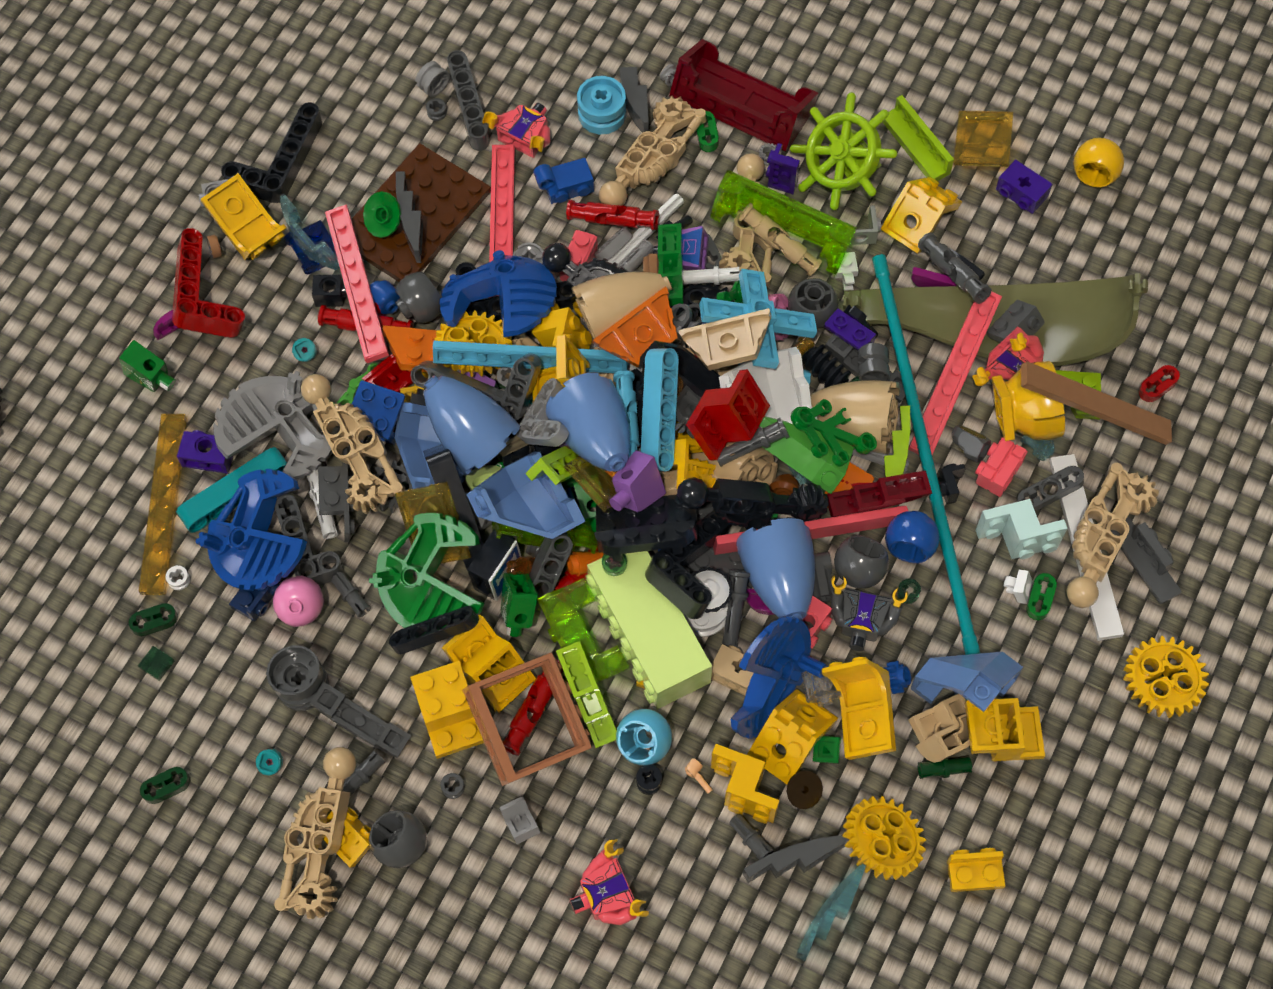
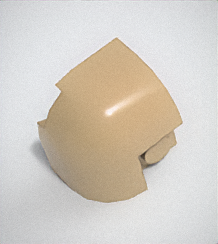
M962 695L952 696L933 708L908 719L920 742L916 745V748L927 760L934 763L940 762L970 746L965 709L966 699Z

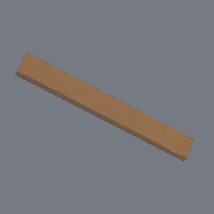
M1028 361L1021 364V387L1167 445L1172 442L1171 420Z

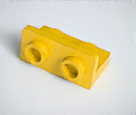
M350 807L347 809L341 846L336 852L349 868L355 867L370 849L369 835L371 830L369 826L364 825L358 819V814ZM332 811L326 817L328 823L333 819ZM325 836L323 840L328 844V838Z
M984 848L980 850V853H969V850L954 851L947 860L951 892L1004 889L1003 851H996L995 848Z

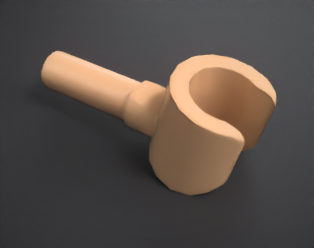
M692 758L685 767V772L691 778H695L707 794H709L712 788L702 775L699 774L703 766L699 761Z

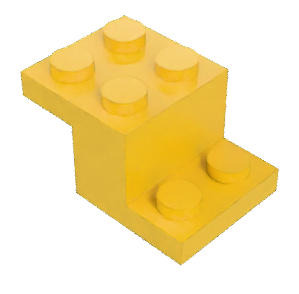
M556 303L554 307H550L551 312L549 315L541 318V323L532 330V334L543 347H556V336L566 334L577 349H589L592 343L591 333L586 330L569 307L560 309Z
M681 428L677 431L675 430L674 463L670 470H677L676 489H678L681 482L691 477L701 479L708 488H713L716 478H712V475H714L716 465L708 464L707 460L691 459L692 453L703 452L696 439L691 438L687 434L686 430L683 433H678Z
M478 615L479 621L473 629L454 636L442 647L452 663L460 661L465 679L469 685L525 663L511 643L496 635L481 615ZM529 671L484 689L481 692L494 710L500 712L536 678Z
M460 661L410 677L437 759L484 743L463 693V689L468 685Z
M1018 698L994 699L983 712L967 700L965 702L971 754L991 753L992 761L1044 759L1045 750L1038 706L1019 707Z
M715 744L712 752L711 768L715 769L714 772L721 776L729 777L731 775L726 789L724 805L728 806V810L733 813L743 814L744 812L752 815V818L760 823H774L780 800L757 792L763 777L765 762Z

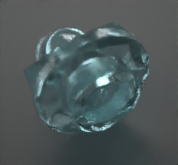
M1025 435L1020 440L1034 449L1032 454L1041 461H1046L1054 454L1055 446L1053 440L1037 441Z

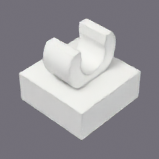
M1019 570L1017 578L1006 576L1004 581V587H1007L1006 592L1014 594L1018 603H1028L1033 584L1029 571Z

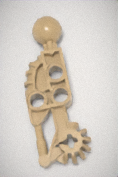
M671 95L670 99L663 97L661 102H656L653 118L657 128L653 132L646 131L641 133L615 167L617 179L615 181H608L601 186L599 191L601 203L623 206L627 199V187L635 189L641 184L648 186L650 182L656 183L659 177H664L667 171L675 168L679 163V158L686 150L687 140L695 133L700 124L707 121L706 111L704 109H691V106L687 101H683L681 96L674 99ZM688 126L682 137L671 138L674 132Z
M750 153L742 156L737 163V172L742 180H739L733 235L739 240V247H731L729 253L724 252L719 262V267L734 268L740 266V271L741 269L761 271L752 253L753 243H758L765 251L761 272H764L766 287H769L771 283V255L774 248L754 233L753 228L745 221L738 220L739 215L745 209L743 206H747L751 202L754 209L763 216L767 215L778 224V211L775 208V200L770 192H765L763 188L759 187L760 182H756L765 172L764 161L759 155ZM774 227L768 231V238L771 242L777 234V228Z
M319 374L307 376L300 387L302 397L310 404L316 405L317 410L313 411L333 454L343 463L349 464L354 473L348 480L352 488L345 490V493L350 495L347 502L350 505L353 504L355 511L362 509L364 514H368L370 508L374 512L378 511L377 504L385 505L388 497L404 495L405 487L400 483L394 469L391 468L386 458L387 451L381 441V437L376 432L373 424L369 422L368 416L363 415L362 410L354 407L353 404L346 403L341 405L340 403L335 404L333 401L330 402L331 385L326 377ZM340 426V431L332 435L333 428ZM367 435H372L371 441L363 444L364 438ZM350 446V452L347 455H342L343 449ZM366 456L380 460L390 485L371 473L365 460ZM366 489H369V490H368V495L365 496V495H366L365 490H366Z
M1113 463L1111 465L1108 475L1101 485L1100 492L1091 500L1074 533L1075 540L1072 543V548L1075 551L1073 556L1080 561L1079 565L1083 568L1081 572L1084 573L1082 577L1073 579L1067 587V597L1069 602L1075 607H1090L1097 601L1099 590L1096 583L1097 581L1102 582L1129 533V525L1125 521L1129 514L1137 516L1141 511L1146 514L1157 503L1156 498L1159 495V490L1154 489L1156 486L1155 482H1148V475L1140 478L1138 472L1128 474L1120 463ZM1116 481L1118 503L1113 512L1110 513L1106 508L1104 498ZM1088 519H1095L1098 524H1093ZM1111 530L1119 532L1120 536L1114 535ZM1100 550H1106L1110 555H1103Z
M336 747L326 753L323 760V769L329 776L327 788L319 787L315 793L308 792L305 795L306 799L298 804L300 806L297 813L294 812L293 817H296L295 821L291 822L290 828L285 833L284 841L286 845L283 860L287 865L284 880L282 879L279 898L274 903L275 909L278 911L295 909L298 915L306 914L308 919H314L316 916L324 918L325 911L332 912L334 910L330 903L338 901L337 897H332V893L338 888L330 886L332 879L324 872L329 855L335 854L341 846L350 792L343 791L345 779L351 776L356 769V758L345 747ZM332 810L333 819L328 823L326 816ZM302 832L304 835L303 843L299 845L297 842V837ZM326 836L328 838V846L323 849L322 839ZM307 857L304 876L291 892L294 865ZM300 893L317 894V899L313 898V896L300 895Z

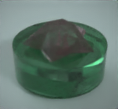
M604 554L602 557L604 572L610 576H618L624 573L627 568L626 555L623 554V561H613L612 556Z

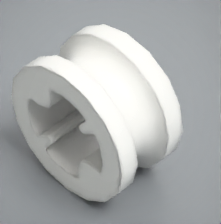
M176 565L166 572V581L172 589L180 591L189 585L190 575L184 567ZM179 574H181L183 579H178L177 582H175L173 577H178Z

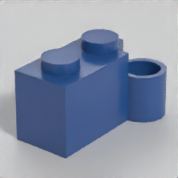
M586 158L550 167L548 164H542L533 171L539 189L547 191L551 204L562 203L568 199L586 196L594 192V179Z

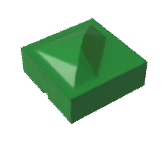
M823 736L817 741L813 749V762L839 764L841 738Z

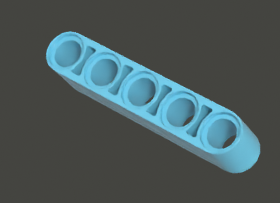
M672 348L650 349L645 356L641 452L654 456L659 471H669L674 463L679 359L677 352Z

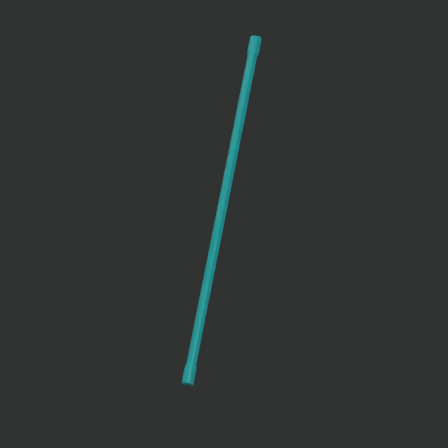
M884 254L876 255L872 258V262L880 286L907 405H910V417L923 471L926 470L932 490L929 498L935 523L939 529L940 544L960 624L965 655L980 654L892 290L887 259Z

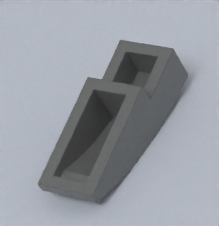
M619 67L620 83L625 89L626 109L638 129L642 133L648 131L647 85H638L637 67Z

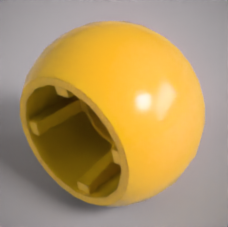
M1093 138L1087 140L1078 148L1074 156V171L1077 177L1089 186H1108L1114 183L1123 171V152L1115 142L1109 139Z

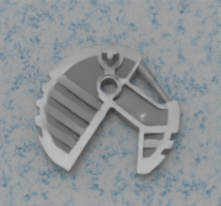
M295 371L294 374L289 373L288 377L265 376L248 380L238 385L239 389L237 391L233 388L229 392L228 399L225 397L222 399V409L220 411L217 408L215 413L218 426L215 423L213 424V432L217 448L226 459L277 431L293 452L283 472L297 480L309 475L311 470H316L321 466L322 462L320 461L327 460L332 450L324 433L323 435L320 434L306 417L312 410H317L315 404L305 401L302 397L300 388L302 377H300L299 371Z

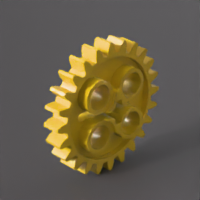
M465 311L464 317H461L456 327L440 324L441 330L436 331V338L434 339L435 341L512 345V336H503L502 320L495 322V315L487 318L486 312L478 316L477 311H474L470 316ZM444 364L445 367L451 366L454 371L461 370L462 374L469 372L471 377L474 376L475 372H478L482 377L485 370L492 374V366Z
M1161 636L1158 643L1151 637L1148 644L1142 641L1139 648L1135 647L1131 653L1133 655H1129L1126 659L1129 664H1126L1123 670L1128 672V674L1124 676L1123 680L1131 682L1125 689L1128 691L1134 690L1131 699L1139 698L1141 700L1138 705L1139 708L1146 704L1148 705L1147 713L1156 709L1157 716L1160 717L1166 711L1168 718H1171L1174 711L1181 717L1184 710L1190 713L1193 705L1196 707L1201 702L1199 698L1203 699L1206 695V692L1202 689H1206L1209 683L1203 680L1209 676V673L1201 671L1206 666V663L1197 662L1201 655L1196 654L1193 656L1191 654L1193 646L1185 649L1183 648V640L1177 645L1175 644L1174 637H1171L1169 642H1166L1164 636ZM1168 658L1175 659L1178 666L1169 663ZM1144 665L1152 666L1154 672H1148ZM1181 670H1186V671H1187V673H1186V672L1178 673V672L1181 671ZM1152 680H1153L1152 683H1149V684H1146V683H1145V681H1152ZM1177 681L1184 682L1188 689L1181 688ZM1153 688L1161 689L1164 696L1157 695Z
M872 796L868 801L863 799L859 804H856L845 817L847 821L843 824V827L847 830L842 836L849 839L845 847L853 849L849 856H857L859 858L856 863L857 866L864 863L866 865L865 872L867 873L871 869L874 870L875 878L883 873L885 880H888L891 876L897 880L901 876L906 877L910 872H913L923 860L921 855L926 851V848L921 845L926 839L919 836L924 830L923 828H916L915 825L919 820H911L910 815L912 811L909 810L906 813L902 811V803L898 807L894 806V799L886 803L884 796H881L878 800Z

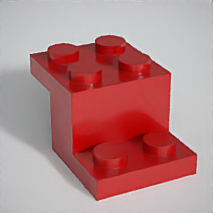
M739 370L729 388L710 389L704 392L686 426L709 461L718 460L727 442L752 440L770 404L749 370Z

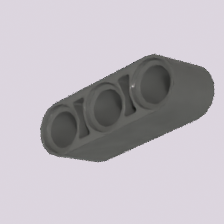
M567 532L554 539L544 538L528 573L534 587L536 584L544 582L543 586L535 588L538 594L537 600H546L551 596L571 553L573 543ZM564 538L562 543L554 544L557 539ZM554 560L552 565L544 566L546 562Z

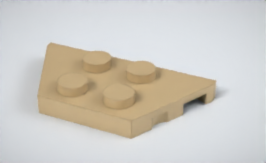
M768 308L678 331L681 339L706 368L713 370L757 359L772 315Z

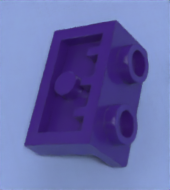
M778 143L775 151H770L767 163H769L766 171V177H769L768 187L794 194L797 186L800 160L781 155L782 144Z
M839 308L825 322L824 327L857 350L863 345L875 342L876 334Z

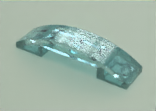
M282 194L280 196L283 216L290 235L298 247L319 264L334 270L340 268L336 255L324 240L315 245L297 224L301 221L297 208L285 194Z

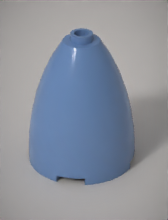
M594 372L584 373L563 383L565 387L555 397L550 396L546 405L547 418L559 421L567 428L569 435L565 440L566 445L585 461L606 471L621 470L628 460L630 431L625 407L611 379L599 376L598 373Z
M435 375L424 384L426 387L424 390L425 404L435 433L444 449H449L454 463L465 475L471 472L470 468L475 466L480 469L507 446L508 436L511 433L515 435L520 429L518 422L504 408L468 384L445 376L437 378Z
M783 518L771 520V525L755 530L753 527L739 536L736 547L744 570L750 573L748 579L763 603L778 618L792 616L803 621V618L807 616L812 601L815 583V555L809 527L801 519Z

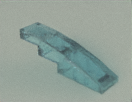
M861 864L825 901L805 934L797 951V958L806 961L815 937L826 940L835 917L842 920L846 919L866 865Z

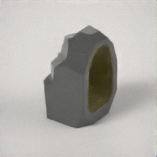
M957 425L952 431L953 442L959 446L961 453L965 454L966 458L977 463L983 461L991 446V440L988 437L962 425Z

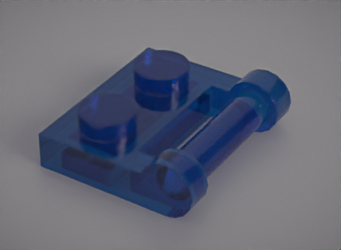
M321 220L296 232L291 231L284 237L286 243L294 250L302 264V270L307 275L338 261L333 240ZM301 241H306L316 260L312 261L309 259L300 244Z

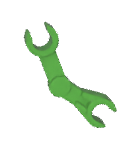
M370 364L367 372L356 379H351L347 392L342 395L337 403L341 405L346 403L352 404L360 381H363L362 378L378 364Z

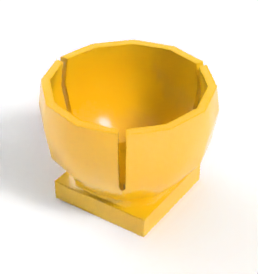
M1050 361L1033 363L1056 373L1055 367ZM1021 369L1008 381H1004L1002 375L992 377L996 420L1005 441L1014 440L1015 432H1019L1034 440H1052L1064 435L1065 416L1063 414L1065 413L1063 403L1021 387Z

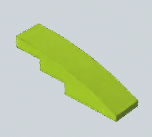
M910 405L900 406L901 430L892 431L893 455L884 456L885 477L904 474L910 438Z
M578 641L556 650L595 748H600L616 741V726L581 642Z

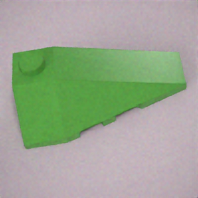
M764 416L759 427L764 428L777 422V419ZM783 421L790 437L771 443V447L764 449L814 484L820 485L823 490L832 494L846 474L854 447L837 439L842 449L849 455V461L845 465L838 467L832 461L833 451L819 431L815 430L821 441L828 446V453L822 458H816L812 454L811 447L813 444L804 431L797 429L787 421Z

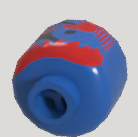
M386 280L373 282L370 285V290L377 313L386 315L396 312L398 307L395 302L400 299V296L395 292L396 288Z

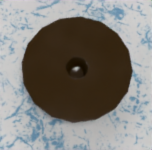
M803 770L790 778L786 792L791 804L798 809H809L819 802L822 797L823 786L818 775L812 771Z

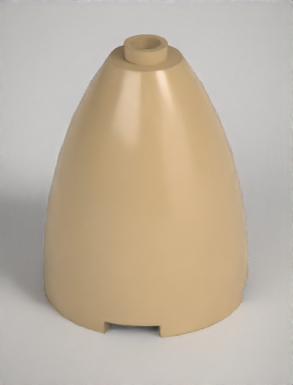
M624 272L591 279L572 287L571 290L578 298L576 299L577 305L589 332L595 339L666 286L669 293L672 287L667 276L662 278L661 274Z
M881 380L853 381L833 385L810 394L812 408L822 399L828 400L832 405V411L826 416H817L819 421L824 422L835 416L842 408H846V411H843L842 414L846 419L851 418V421L845 425L839 424L836 428L858 437L865 432L871 433L877 441V447L871 452L890 453V448H887L888 442L892 443V431H896L899 415L898 400H896V395L899 396L900 394L899 382Z
M727 442L724 448L734 444L735 442ZM763 447L745 454L720 467L717 460L709 461L704 452L691 454V459L707 460L708 464L716 465L714 475H712V478H716V480L720 478L753 481L770 485L775 480L778 464L774 462V455Z

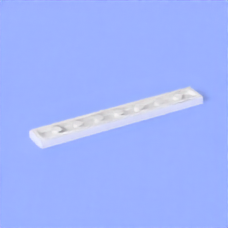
M1074 454L1051 457L1049 460L1053 474L1068 466L1078 467ZM1068 475L1069 480L1077 482V476ZM1059 479L1062 485V489H1064L1065 484L1062 483V479ZM1083 486L1060 499L1071 544L1075 540L1074 533L1077 530V526L1089 506ZM1076 559L1080 577L1084 575L1081 572L1083 568L1079 565L1080 561ZM1106 573L1102 582L1097 581L1099 596L1097 601L1089 607L1098 641L1120 638L1124 635L1109 577Z

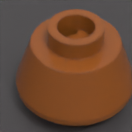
M782 474L777 476L769 486L771 491L776 494L791 495L794 487L799 488V482L790 474Z

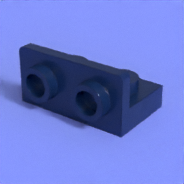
M282 578L276 585L267 586L263 590L254 589L253 591L239 589L229 603V606L255 622L259 616H263L267 611L268 603L273 598L275 590L283 582Z

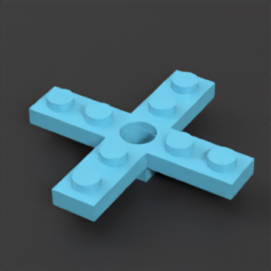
M741 269L739 281L743 303L702 297L699 303L702 322L710 323L769 308L772 317L758 357L752 360L753 366L776 369L779 364L774 333L814 338L817 334L815 316L810 313L774 308V302L768 299L764 272Z

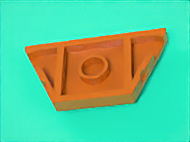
M667 287L662 288L591 341L593 345L636 367H640V356L654 341L666 343L675 341L678 337L676 327L673 324L672 308L669 306Z
M383 326V335L390 344L392 354L397 358L396 362L400 370L412 371L415 366L424 361H433V341H435L437 330Z

